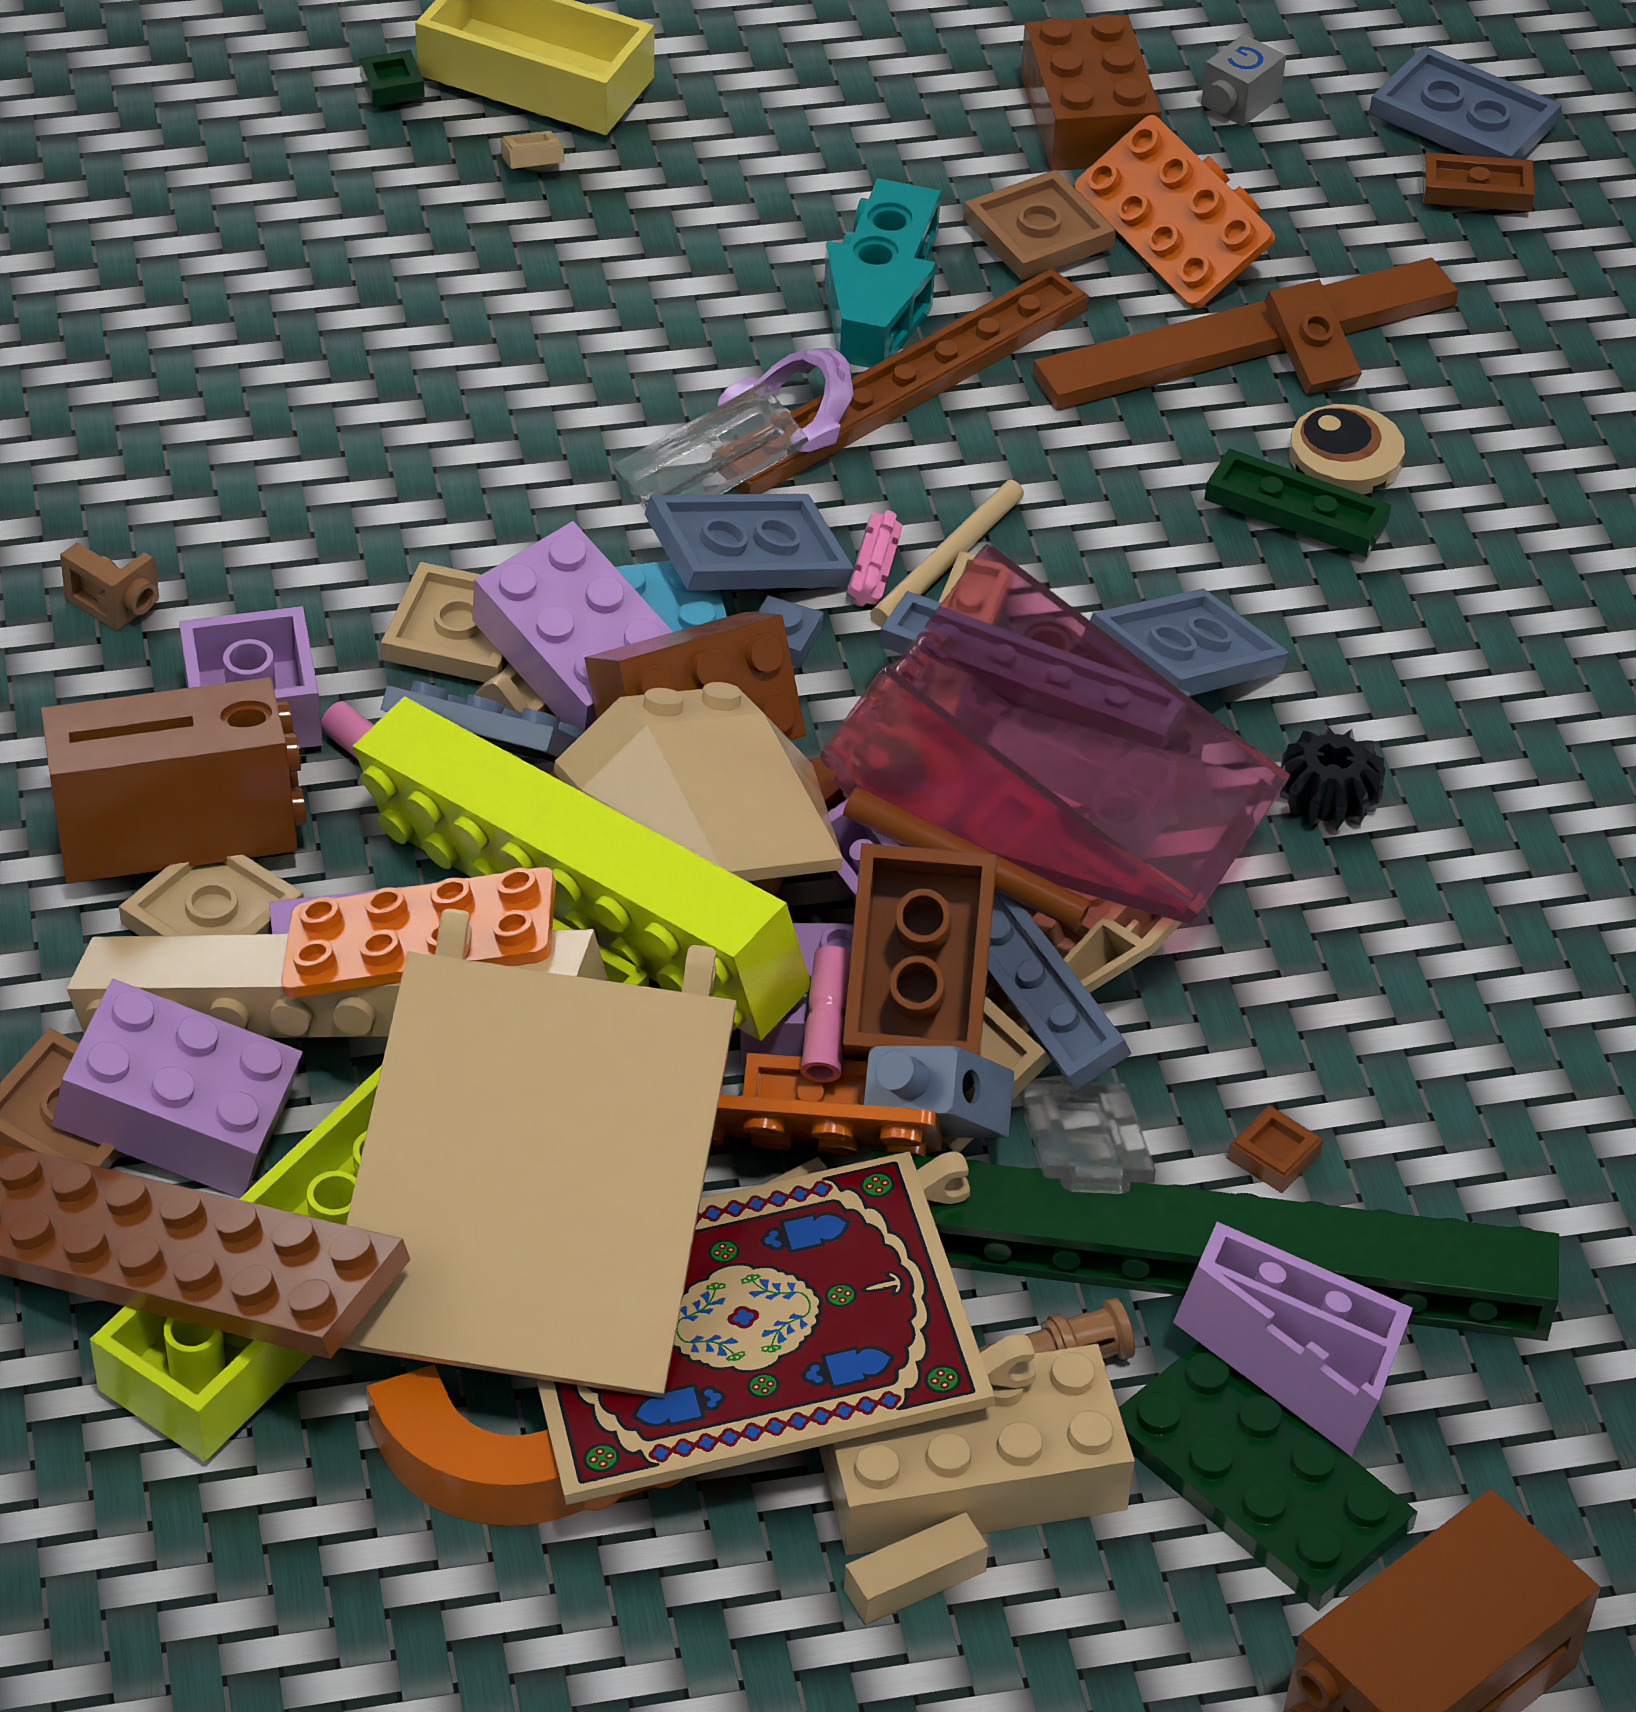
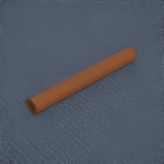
M858 786L851 793L843 811V816L906 847L994 854ZM997 855L995 891L1076 931L1080 928L1091 906L1090 900Z

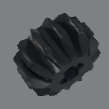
M1328 725L1325 726L1320 735L1303 730L1299 740L1296 743L1288 744L1287 750L1282 755L1278 781L1280 797L1288 800L1290 815L1308 814L1311 827L1319 821L1330 822L1336 831L1344 820L1361 825L1367 813L1376 811L1377 804L1381 801L1386 772L1384 758L1376 755L1373 741H1355L1352 729L1343 735L1334 734Z

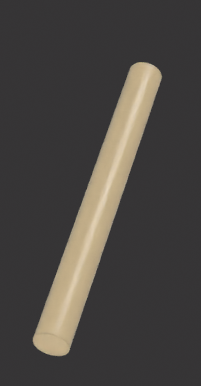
M1007 480L871 610L870 616L877 626L882 627L906 591L922 595L955 563L959 551L967 552L1023 498L1024 490L1022 486L1014 480Z

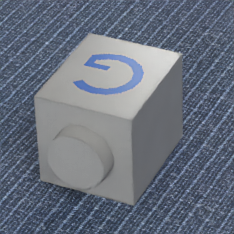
M1242 34L1206 61L1201 105L1241 126H1245L1280 99L1286 55L1246 34Z

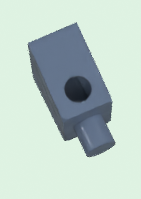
M874 1046L871 1047L868 1056L864 1105L936 1112L943 1138H1009L1014 1071L962 1047ZM975 1085L973 1099L968 1103L963 1092L966 1093Z

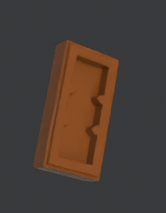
M1320 279L1270 290L1264 302L1305 394L1310 395L1356 384L1362 372Z

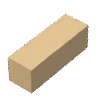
M964 1512L846 1564L844 1591L864 1624L867 1625L986 1572L988 1545L968 1514Z

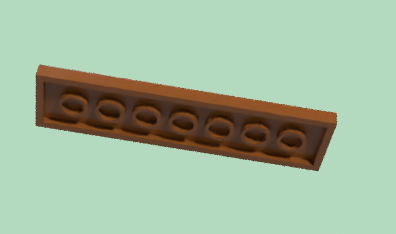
M0 1143V1274L331 1359L411 1260L403 1238Z

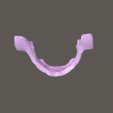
M826 347L802 350L789 354L774 364L759 379L746 377L735 382L719 397L717 405L724 408H735L758 401L764 404L772 398L793 373L809 374L815 366H818L825 377V390L822 402L814 420L801 429L791 440L792 446L798 451L810 452L836 444L841 426L839 421L854 395L850 366L846 358L835 349Z

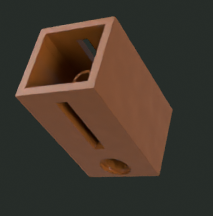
M271 677L41 708L66 884L160 871L169 865L190 862L189 866L228 861V856L242 854L252 858L298 851L295 826L307 824L302 787H299L297 771H301L299 747L296 732L293 733L289 701H276Z
M1490 1488L1300 1634L1283 1712H1521L1576 1668L1601 1586Z

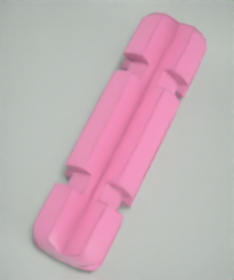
M886 510L884 514L874 512L868 519L865 535L862 539L847 590L854 597L853 602L857 606L864 607L866 603L877 605L882 599L903 527L896 520L897 515L893 511Z

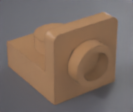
M78 542L60 554L65 599L115 631L124 627L137 616L146 613L159 599L156 559L147 553H142L121 569L111 559L99 556Z

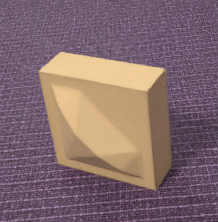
M551 131L503 136L500 139L502 158L511 169L525 168L541 171L550 168L556 163H564L563 143Z

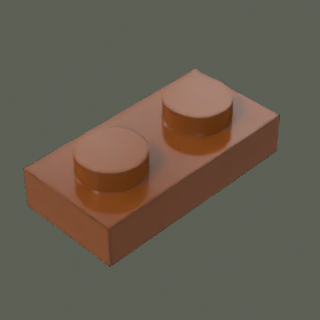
M1425 152L1422 169L1423 203L1440 204L1448 207L1494 208L1501 211H1532L1535 196L1533 160Z

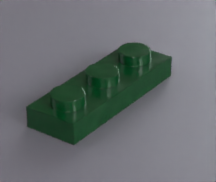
M1230 448L1207 481L1204 500L1364 557L1369 555L1386 527L1391 510V504Z

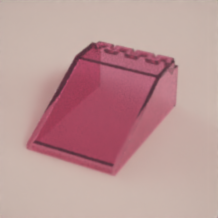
M984 545L924 626L930 632L924 631L919 633L892 667H883L823 748L820 755L821 761L836 774L832 783L849 796L858 786L1061 887L1190 925L1198 916L1291 775L994 546Z

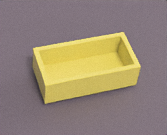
M435 0L415 22L417 66L422 77L603 135H607L654 78V25L575 0Z

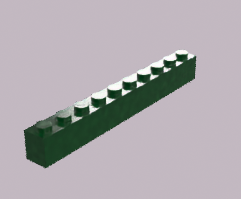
M871 1149L870 1160L904 1152ZM911 1153L916 1170L936 1158ZM972 1159L966 1160L969 1172L965 1177L970 1186V1196L966 1200L954 1204L927 1200L950 1268L1185 1296L1216 1222H1219L1412 1307L1413 1309L1407 1324L1548 1341L1559 1300V1233L1538 1231L1523 1226L1505 1227L1465 1222L1457 1218L1439 1219L1398 1214L1383 1209L1365 1210L1326 1205L1317 1201L1299 1202L1258 1197L1251 1193L1234 1194L1193 1189L1178 1184L1160 1185L1121 1180L1112 1176L1094 1177L1053 1172L1045 1168L1028 1169L987 1164Z

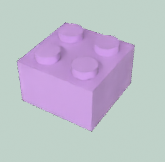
M303 606L179 621L187 688L271 677L276 701H289L293 733L296 732L298 747L306 748L323 745L319 693Z

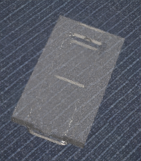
M761 382L614 464V468L633 494L634 500L638 501L643 509L646 510L650 495L722 494L809 445L807 435L791 417L789 410L784 408L767 385Z
M1033 1079L1019 1093L1045 1178L1060 1179L1062 1187L1072 1192L1111 1194L1129 1192L1131 1182H1155L1156 1169L1124 1083L1089 1082L1075 1091L1068 1081Z

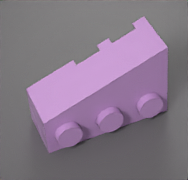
M1216 1222L1173 1323L1348 1455L1352 1456L1379 1402L1413 1308Z

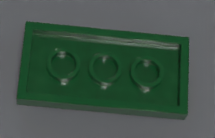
M1200 1342L1118 1407L1133 1456L1317 1611L1321 1610L1414 1528L1418 1511L1337 1445Z

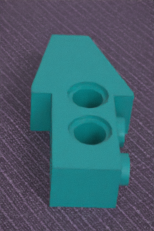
M877 178L869 199L861 198L858 203L854 222L855 232L847 231L842 243L827 241L824 289L837 351L846 358L849 364L871 368L898 353L930 313L933 306L935 262L928 261V258L938 235L941 190Z

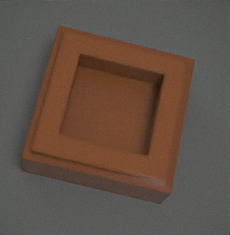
M1268 1105L1230 1143L1227 1159L1278 1192L1283 1193L1321 1154L1323 1138Z

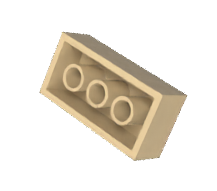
M1093 1344L1035 1353L1032 1361L1036 1370V1378L1032 1384L1019 1388L991 1384L996 1406L819 1446L845 1555L878 1551L964 1512L968 1514L979 1533L984 1534L1127 1510L1135 1460L1099 1345Z

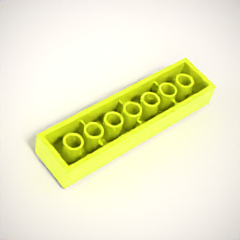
M404 696L352 746L363 771L360 779L365 788L373 795L380 812L377 819L381 828L396 842L405 844L409 841L423 849L440 867L450 869L453 866L471 878L504 873L514 868H550L553 871L556 882L553 918L574 930L594 929L599 945L647 972L649 978L659 983L661 988L665 990L682 992L686 958L690 946L699 945L715 949L716 976L711 997L737 1000L732 1031L739 1028L762 1041L810 990V977L786 902Z

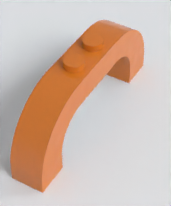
M435 1364L366 1386L369 1428L386 1465L394 1476L420 1500L435 1509L467 1521L500 1526L544 1523L584 1510H602L611 1506L620 1498L653 1487L668 1488L684 1479H676L566 1505L548 1429L525 1435H504L487 1431L474 1425L464 1418L452 1404Z

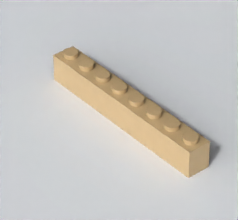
M594 929L552 930L551 953L545 960L512 966L608 981ZM288 934L92 937L66 990L84 1034L112 978L266 1038L388 1037L400 983L289 998L285 995L281 984Z

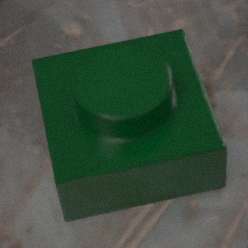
M411 50L359 58L360 77L373 107L398 105L405 101L425 98L424 80Z

